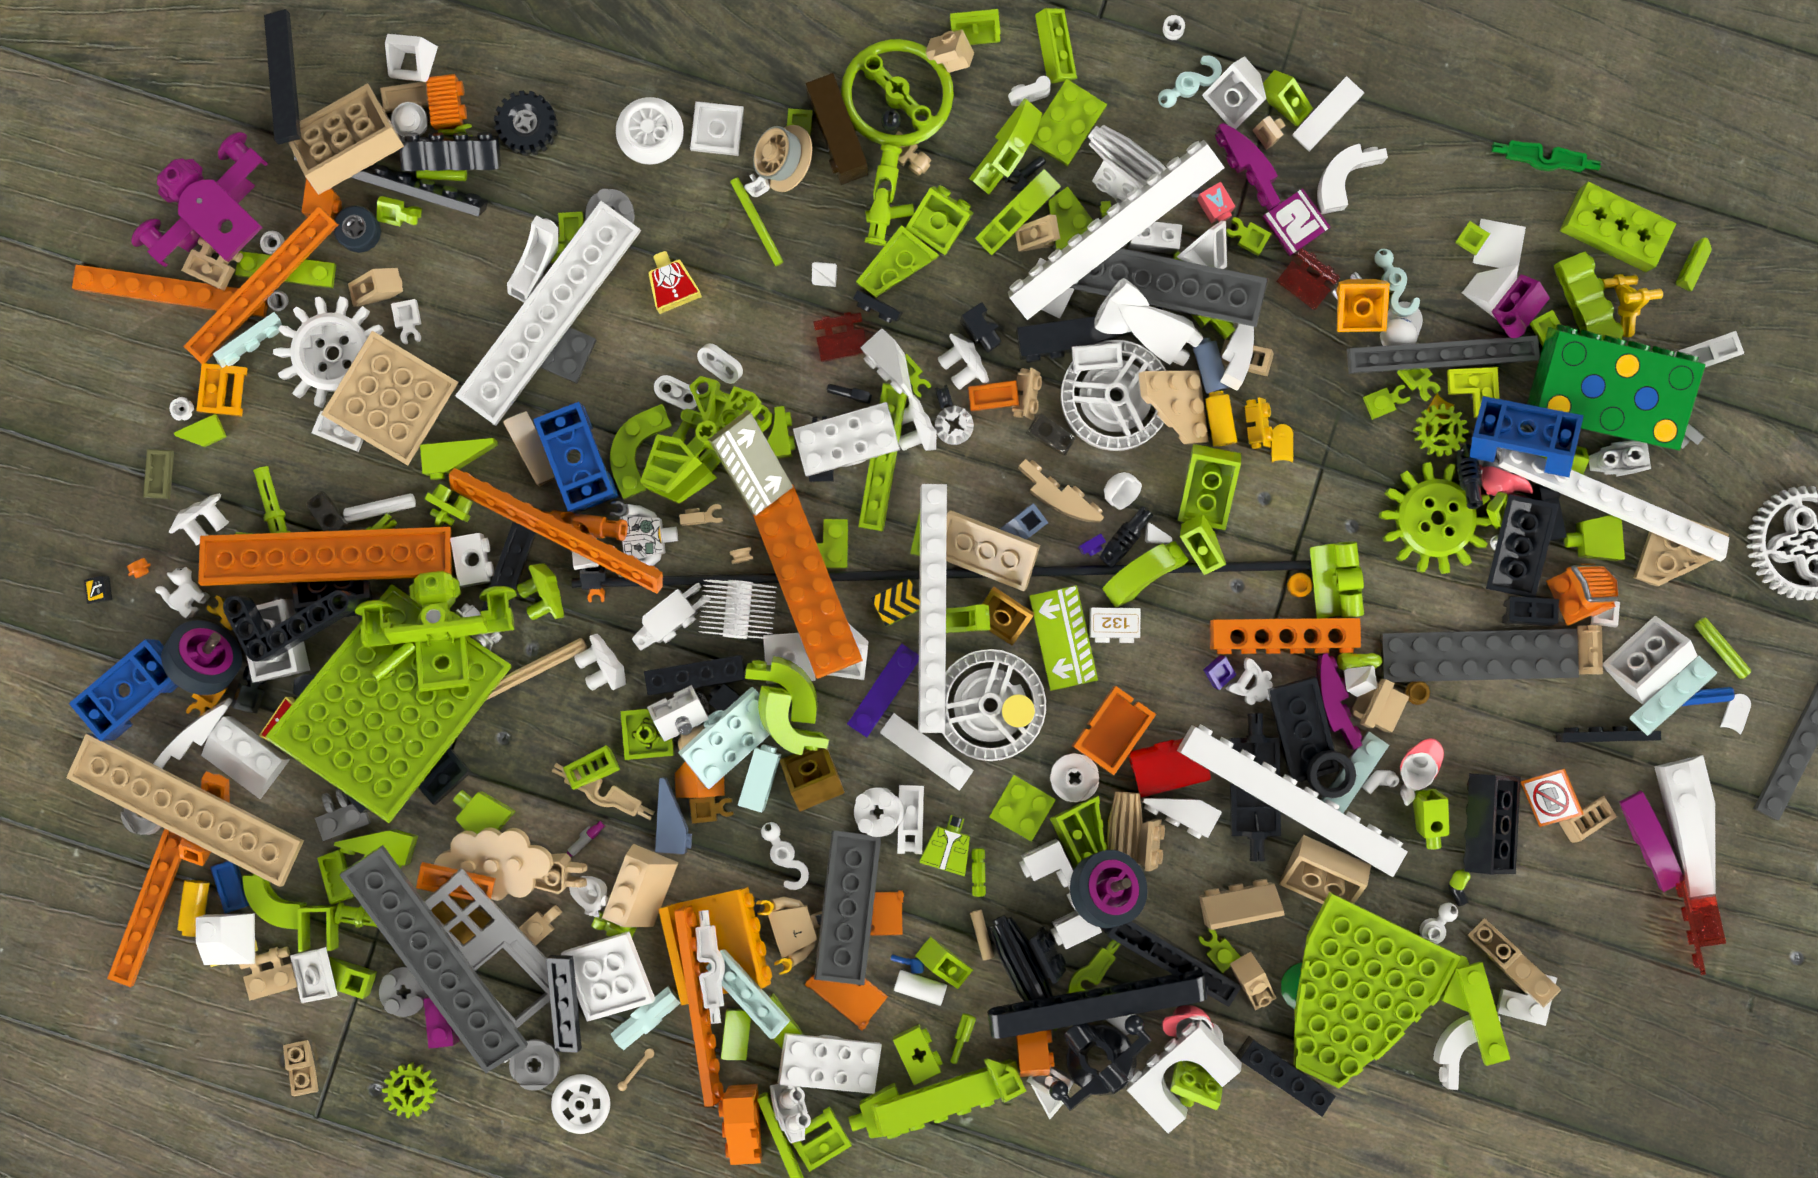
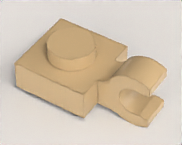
M714 504L709 507L707 512H700L699 508L687 509L685 514L679 515L680 524L682 526L709 522L721 523L723 518H714L713 512L714 510L722 509V506Z
M557 905L552 907L544 916L540 911H537L519 929L536 946L555 929L550 923L563 911Z

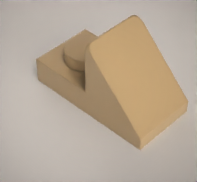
M1047 215L1022 225L1015 232L1018 251L1022 252L1054 246V241L1060 239L1056 215Z

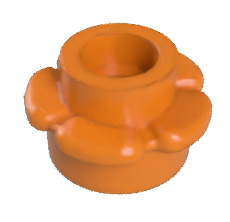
M145 558L127 566L130 572L128 576L134 575L137 579L148 574V568L151 564H148Z

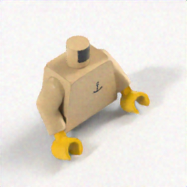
M785 896L769 901L759 900L756 904H763L764 911L757 914L768 915L781 957L783 958L775 961L774 966L782 963L784 970L779 974L788 973L792 967L805 960L815 948V941L818 939L816 928H819L821 925L822 911L811 914L808 905H803L800 900Z

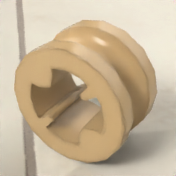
M751 547L730 551V555L734 558L732 564L753 560V556L749 554Z

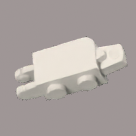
M695 584L685 593H682L679 589L675 590L643 616L642 624L644 626L632 638L640 650L647 648L655 642L661 643L664 641L666 644L677 635L675 631L681 626L686 628L696 620L694 616L698 613L697 610L707 603L703 602V600H711L710 597H701L693 606L687 600L700 590V584Z

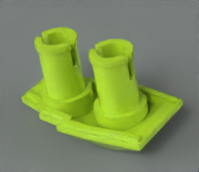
M545 563L530 565L529 570L532 578L518 584L517 590L523 598L538 591L543 600L527 607L528 616L532 620H536L550 612L555 619L563 618L564 612L556 575Z

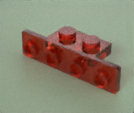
M1685 874L1679 875L1680 883L1675 884L1678 898H1684L1685 906L1681 907L1683 920L1689 921L1691 929L1686 930L1689 945L1694 944L1696 953L1692 954L1694 968H1699L1701 975H1706V966L1701 947L1726 944L1716 894L1690 897Z

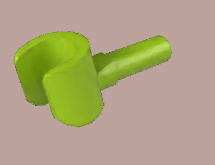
M464 124L457 126L455 129H439L438 133L453 135L458 132H466L465 129L471 128L472 125Z

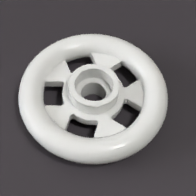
M585 1074L572 1075L564 1079L556 1087L551 1101L552 1113L557 1123L565 1130L576 1134L589 1133L599 1128L605 1122L610 1110V1097L607 1089L598 1079ZM581 1084L591 1087L589 1094L579 1091ZM567 1089L574 1093L569 1101L562 1098ZM592 1098H600V1109H593ZM578 1100L584 1102L585 1106L583 1109H579L576 1106ZM566 1108H569L570 1112L574 1115L570 1120L563 1113ZM590 1114L592 1121L582 1124L580 1117Z

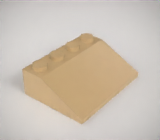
M368 83L301 120V139L288 142L305 177L318 195L404 147Z

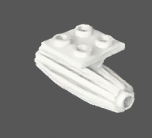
M1102 125L1101 128L1096 126L1088 136L1091 140L1089 145L1103 159L1092 182L1096 184L1100 191L1108 193L1119 204L1128 199L1127 195L1135 188L1141 189L1145 186L1150 176L1157 172L1160 174L1166 169L1159 160L1130 138L1105 125Z

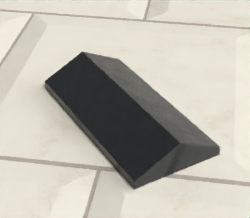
M1508 495L1486 589L1536 598L1559 504L1530 496Z

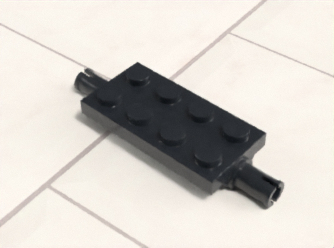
M1247 713L1248 735H1246V738H1229V741L1234 744L1232 749L1241 753L1242 749L1255 756L1253 761L1260 765L1266 762L1276 768L1275 774L1280 776V738H1265V735H1263V713ZM1230 782L1231 836H1246L1247 839H1250L1249 861H1265L1264 839H1267V836H1281V812Z

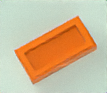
M1016 380L968 387L972 412L1020 405Z

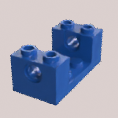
M1483 396L1472 437L1470 457L1494 462L1498 447L1547 457L1544 473L1569 478L1584 415ZM1529 425L1534 428V431L1524 432L1521 427Z
M580 402L533 419L569 512L578 513L619 497L611 474L606 471L591 432L593 427L586 409ZM572 450H578L581 454V458L577 463H570L568 461V454Z
M145 639L69 703L99 741L116 740L133 725L129 719L160 693H172L179 687L167 676L163 668L161 654L164 646L159 640ZM123 683L128 684L130 687V693L126 697H122L119 693V687Z

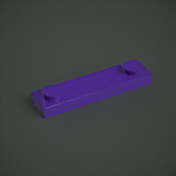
M901 643L847 725L867 738L919 662V655Z

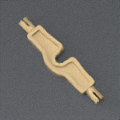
M556 763L552 773L565 778L564 782L570 785L563 766ZM578 769L573 770L577 780L581 779ZM602 779L577 788L585 792L590 801L602 807H615L631 816L638 814L649 820L653 817L651 815L655 813V811L642 806L641 800L631 796L617 786H612L606 796H601L599 790L603 782Z

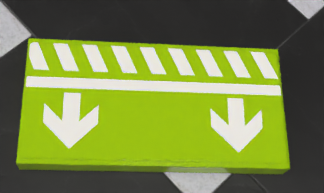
M1077 585L1030 595L1029 599L1032 612L1035 613L1033 617L1050 691L1098 681Z

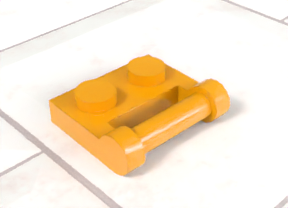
M202 364L196 411L242 417L243 384L248 368L227 365L222 368L218 364ZM228 374H234L231 407H225Z

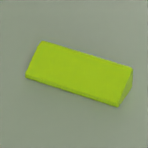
M1044 8L1035 15L1046 76L1050 79V83L1064 82L1066 79L1075 80L1077 75L1064 9Z

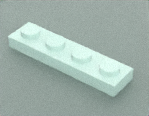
M1698 656L1629 719L1648 736L1707 684L1717 672Z
M1369 731L1366 732L1361 740L1363 746L1355 749L1349 757L1356 770V780L1352 789L1342 797L1329 798L1323 796L1321 799L1324 803L1326 799H1329L1339 805L1338 811L1341 813L1345 812L1389 747L1387 743ZM1344 767L1336 776L1329 789L1336 788L1342 784L1346 775Z
M725 949L720 950L725 964V973L722 980L723 988L770 1039H774L791 1020L760 989L758 984ZM711 963L705 967L708 971L712 969Z

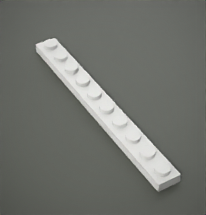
M1502 448L1498 465L1500 468L1720 562L1726 558L1729 537L1573 470H1571L1569 478L1544 473L1547 459L1534 454Z

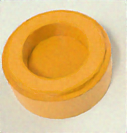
M1296 573L1287 581V589L1294 597L1308 595L1313 587L1311 578L1305 573Z

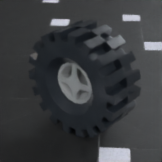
M522 90L519 91L520 95H515L513 92L509 94L511 98L509 100L504 98L501 101L503 106H498L496 109L498 116L494 115L495 130L505 146L514 153L519 154L520 152L523 156H528V153L538 155V150L546 151V145L548 143L552 145L554 142L553 136H557L556 126H558V120L556 119V114L549 102L540 94L537 96L533 91H529V94H526Z

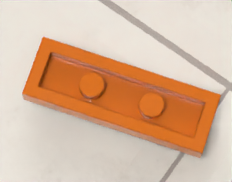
M422 862L416 888L435 892L451 879V876L458 870ZM466 872L483 892L492 899L496 878ZM462 885L449 894V896L471 901L475 900Z

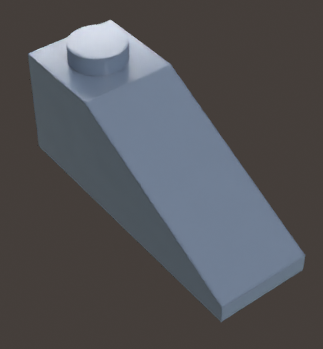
M659 778L655 853L685 854L687 853V848L691 849L692 834H688L687 823L668 779Z

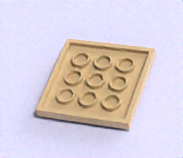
M371 331L321 415L408 466L459 382L376 332Z

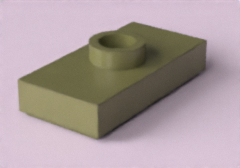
M147 449L144 498L170 499L174 451Z

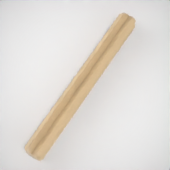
M579 638L506 675L487 700L587 650L585 641Z

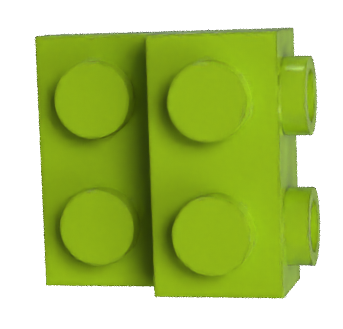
M939 185L938 188L935 186L930 187L905 229L946 255L974 212L969 210L971 208L969 203L960 198L958 201L950 197L951 192Z

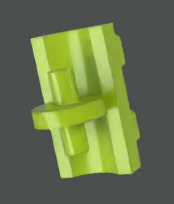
M441 484L438 485L432 494L428 493L425 497V500L442 509L438 511L433 508L430 512V515L436 518L435 526L441 527L444 523L450 526L453 525L455 520L449 517V513L462 521L468 522L471 517L468 515V512L470 511L472 501L459 495L454 506L448 504L447 500L453 491Z

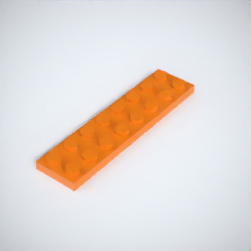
M792 484L793 488L759 514L753 515L814 674L819 679L859 663L863 659Z

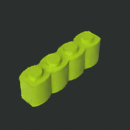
M1585 251L1553 265L1580 331L1582 329L1602 335L1601 339H1604L1605 335H1609L1623 340V328L1613 318L1614 307L1611 301L1607 300L1604 296L1605 286L1603 281L1595 275V262L1590 255L1588 256Z

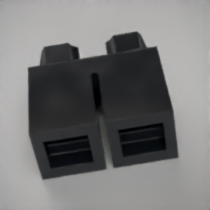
M981 302L961 316L960 323L975 346L981 343L985 351L989 353L1000 345L1001 340L996 334L998 326L994 323L988 324L984 319L987 308Z

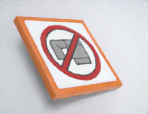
M1565 769L1521 781L1539 827L1584 814Z

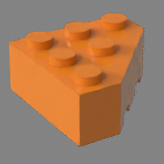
M758 1084L729 1085L726 1092L723 1093V1097H721V1102L718 1104L719 1117H724L722 1137L727 1140V1143H725L726 1158H730L731 1165L761 1163L760 1111L757 1100L759 1096Z

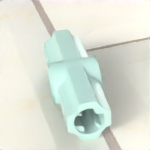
M668 985L655 996L653 1003L640 1006L630 1015L629 1019L611 1033L615 1043L625 1050L641 1035H646L662 1021L664 1016L680 1004L679 996Z

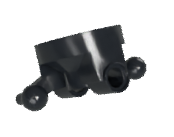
M1131 1015L1125 1020L1126 1031L1131 1035L1139 1037L1133 1044L1126 1035L1114 1027L1107 1025L1093 1026L1087 1023L1072 1026L1064 1035L1065 1041L1069 1046L1066 1056L1067 1068L1074 1083L1082 1089L1070 1098L1068 1096L1067 1084L1063 1081H1055L1050 1085V1096L1054 1100L1062 1101L1068 1110L1072 1111L1091 1095H1114L1124 1089L1134 1077L1137 1066L1136 1056L1152 1041L1144 1030L1142 1018L1137 1015ZM1095 1045L1103 1048L1107 1054V1060L1112 1062L1101 1073L1091 1068L1088 1064L1087 1053Z

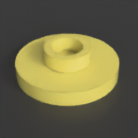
M1024 695L1010 696L1002 706L1004 720L1013 727L1028 725L1035 714L1032 701Z

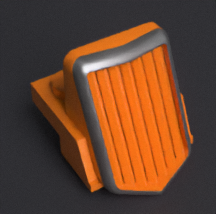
M1595 563L1570 566L1566 568V572L1546 581L1554 599H1559V609L1568 626L1588 616L1594 617L1616 607L1614 602L1619 598L1618 581L1604 566L1596 565Z

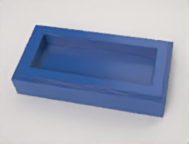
M227 861L210 867L225 914L250 906L245 896L243 879L238 865Z

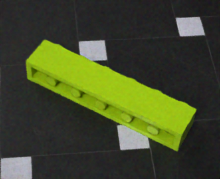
M1008 1059L999 1062L1016 1068L1018 1072L1016 1061ZM983 1067L871 1104L879 1134L883 1137L887 1136V1139H892L902 1135L901 1131L910 1128L911 1131H916L924 1128V1123L930 1121L940 1123L948 1120V1115L954 1113L964 1115L972 1111L971 1108L978 1105L981 1108L995 1104L994 1100L1001 1097L987 1067Z

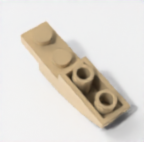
M1025 459L1019 465L1018 469L1035 484L1029 492L1045 505L1074 519L1093 523H1100L1104 517L1101 515L1103 511L1095 503L1089 504L1084 500L1085 494L1076 486L1071 488L1067 485L1061 492L1058 489L1060 484L1051 476L1047 479L1041 473L1042 468L1035 461L1031 460L1029 462Z
M1485 918L1467 935L1497 967L1543 1008L1561 991L1552 980L1528 960L1513 943Z

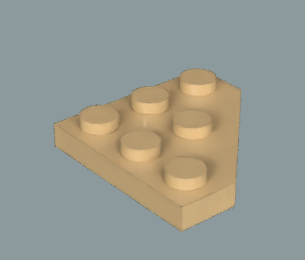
M1199 370L1144 371L1138 373L1142 399L1147 404L1151 403L1158 411L1157 415L1169 428L1173 427L1179 434L1178 438L1183 444H1203L1209 442Z
M1695 522L1727 537L1729 536L1726 532ZM1649 531L1633 578L1654 586H1660L1715 559Z

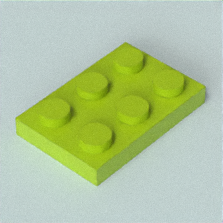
M1066 79L1042 116L1031 144L1068 167L1104 112L1107 104Z

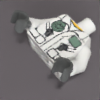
M621 501L610 503L618 507V512H611L610 515L620 516V519H624L628 523L627 536L622 541L625 554L633 555L639 561L649 566H654L660 561L661 555L666 553L665 543L678 541L677 527L663 528L662 519L657 518L655 512L640 505L624 504Z

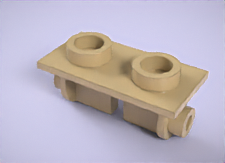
M1021 368L1020 373H1017L1018 391H1023V395H1019L1020 405L1012 407L1014 417L1023 418L1025 416L1030 420H1034V414L1038 411L1037 394L1042 386V377L1040 376L1041 373L1033 368H1030V370Z
M1577 626L1579 674H1603L1602 626Z

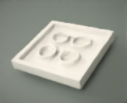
M629 931L571 948L561 953V955L573 956L577 998L587 1022L654 1002L653 991Z

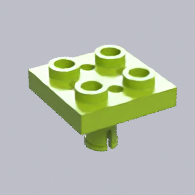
M648 709L620 711L625 760L675 755L673 738L664 742L662 736L657 734L658 729ZM646 743H652V748L647 749L646 747H650V745Z
M1192 1061L1176 1062L1170 1092L1180 1095L1179 1100L1186 1107H1192L1194 1102L1217 1110L1221 1104L1223 1087L1198 1063Z

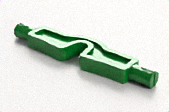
M1513 140L1508 144L1493 142L1491 152L1506 154L1505 158L1508 160L1529 163L1533 168L1541 171H1554L1558 168L1582 172L1585 168L1599 171L1601 167L1600 160L1587 159L1586 153L1575 152L1561 147H1554L1549 160H1546L1543 157V146L1540 143H1526Z

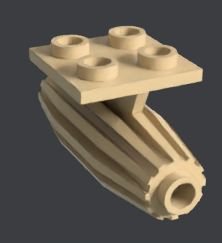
M1115 792L1108 820L1106 848L1107 850H1117L1129 855L1138 865L1144 866L1145 871L1150 872L1157 869L1158 864H1162L1163 850L1160 849V840L1164 839L1165 825H1161L1162 819H1154L1143 823L1139 793Z

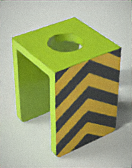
M909 579L871 598L885 627L919 611L920 598Z

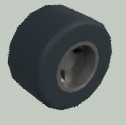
M346 207L334 219L339 224L333 230L334 236L341 245L352 252H367L374 248L380 240V223L364 207Z

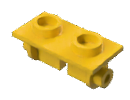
M1258 398V403H1256L1255 399L1247 400V405L1244 406L1246 423H1256V426L1247 427L1249 445H1251L1252 449L1261 448V443H1263V446L1270 448L1271 441L1274 440L1273 429L1269 427L1268 417H1271L1270 404L1266 403V399Z

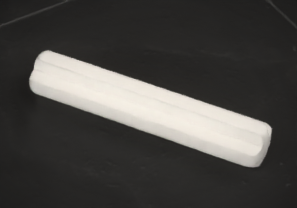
M410 493L345 508L343 515L346 522H353L414 508L416 500L414 495Z

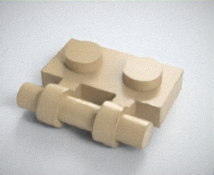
M200 237L198 244L203 246L201 251L198 252L192 249L181 271L225 291L235 269L228 266L229 262L225 261L220 255L217 260L211 258L212 254L216 251ZM238 252L230 261L240 262L243 254Z
M274 947L269 949V952L259 955L255 953L254 964H239L241 969L250 967L252 970V974L243 977L249 1001L297 987L292 963L284 965L282 959L290 956L288 947L280 949ZM271 961L274 968L263 971L261 964Z

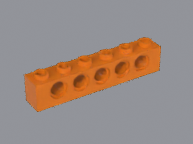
M1360 618L1210 620V650H1217V654H1232V650L1241 649V654H1256V649H1266V654H1281L1280 649H1290V654L1305 653V649H1314V653H1329L1331 648H1339V653H1354V648H1361ZM1307 629L1312 630L1315 634V639L1312 643H1308L1304 639V633ZM1332 629L1339 633V639L1336 643L1331 642L1328 637ZM1234 630L1239 631L1242 635V640L1239 644L1233 643L1230 638ZM1258 630H1262L1266 634V640L1262 644L1258 643L1255 639V633ZM1282 630H1287L1290 633L1291 638L1288 643H1283L1280 640L1279 635Z

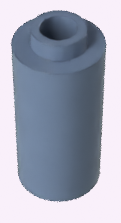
M1210 338L1203 339L1196 348L1193 347L1206 395L1211 392L1223 391L1230 387L1220 382L1225 369L1217 342L1211 341Z

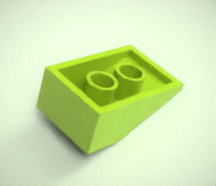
M1193 444L1178 521L1187 522L1203 514L1212 528L1226 530L1241 466V453Z

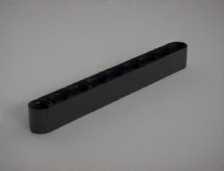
M1188 971L993 1007L987 1011L990 1034L992 1038L1001 1039L1202 1002L1207 999L1205 975L1202 971Z

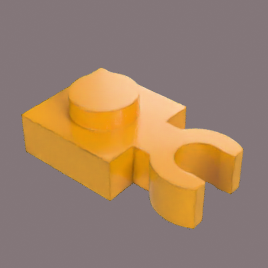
M227 688L212 695L193 693L191 697L197 701L190 704L186 713L189 714L196 708L200 710L201 716L207 711V707L211 709L217 705Z

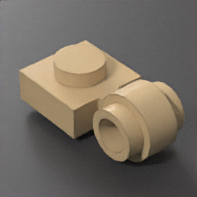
M899 131L896 133V135H903ZM918 145L899 147L902 149V154H899L898 163L904 166L909 160L910 165L908 168L918 176L921 173L925 174L930 167L931 159L923 152L919 154L914 153Z

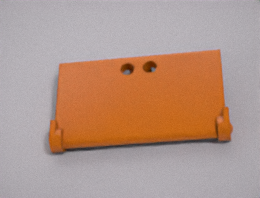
M898 890V892H875L870 936L903 935V890Z
M814 974L804 984L857 1025L861 1031L866 1028L871 1017L888 997L866 978L864 985L814 980Z

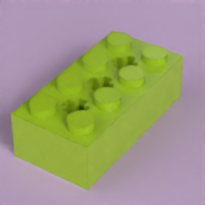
M1588 181L1579 188L1559 231L1635 268L1648 272L1657 266L1676 223Z

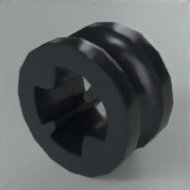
M944 385L942 389L936 387L935 391L940 408L943 409L945 405L953 406L948 386Z

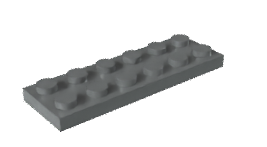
M841 831L831 832L814 980L856 985L865 984L881 837Z

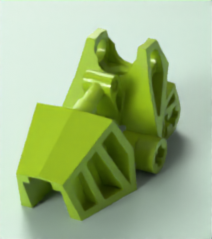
M699 376L689 385V388L700 412L684 409L680 415L683 421L671 437L657 434L640 481L641 484L651 492L680 504L717 479L712 471L721 461L708 439L746 410L752 413L762 433L772 424V413L767 407L762 405L756 394L733 386L731 393L727 394L720 390V383L717 380ZM701 383H707L709 387L707 392L697 394V387ZM760 413L765 418L763 421H760L757 417ZM690 427L696 429V436L686 445L684 441ZM706 448L707 450H706V451L704 452V454L699 458V457H698L699 454Z

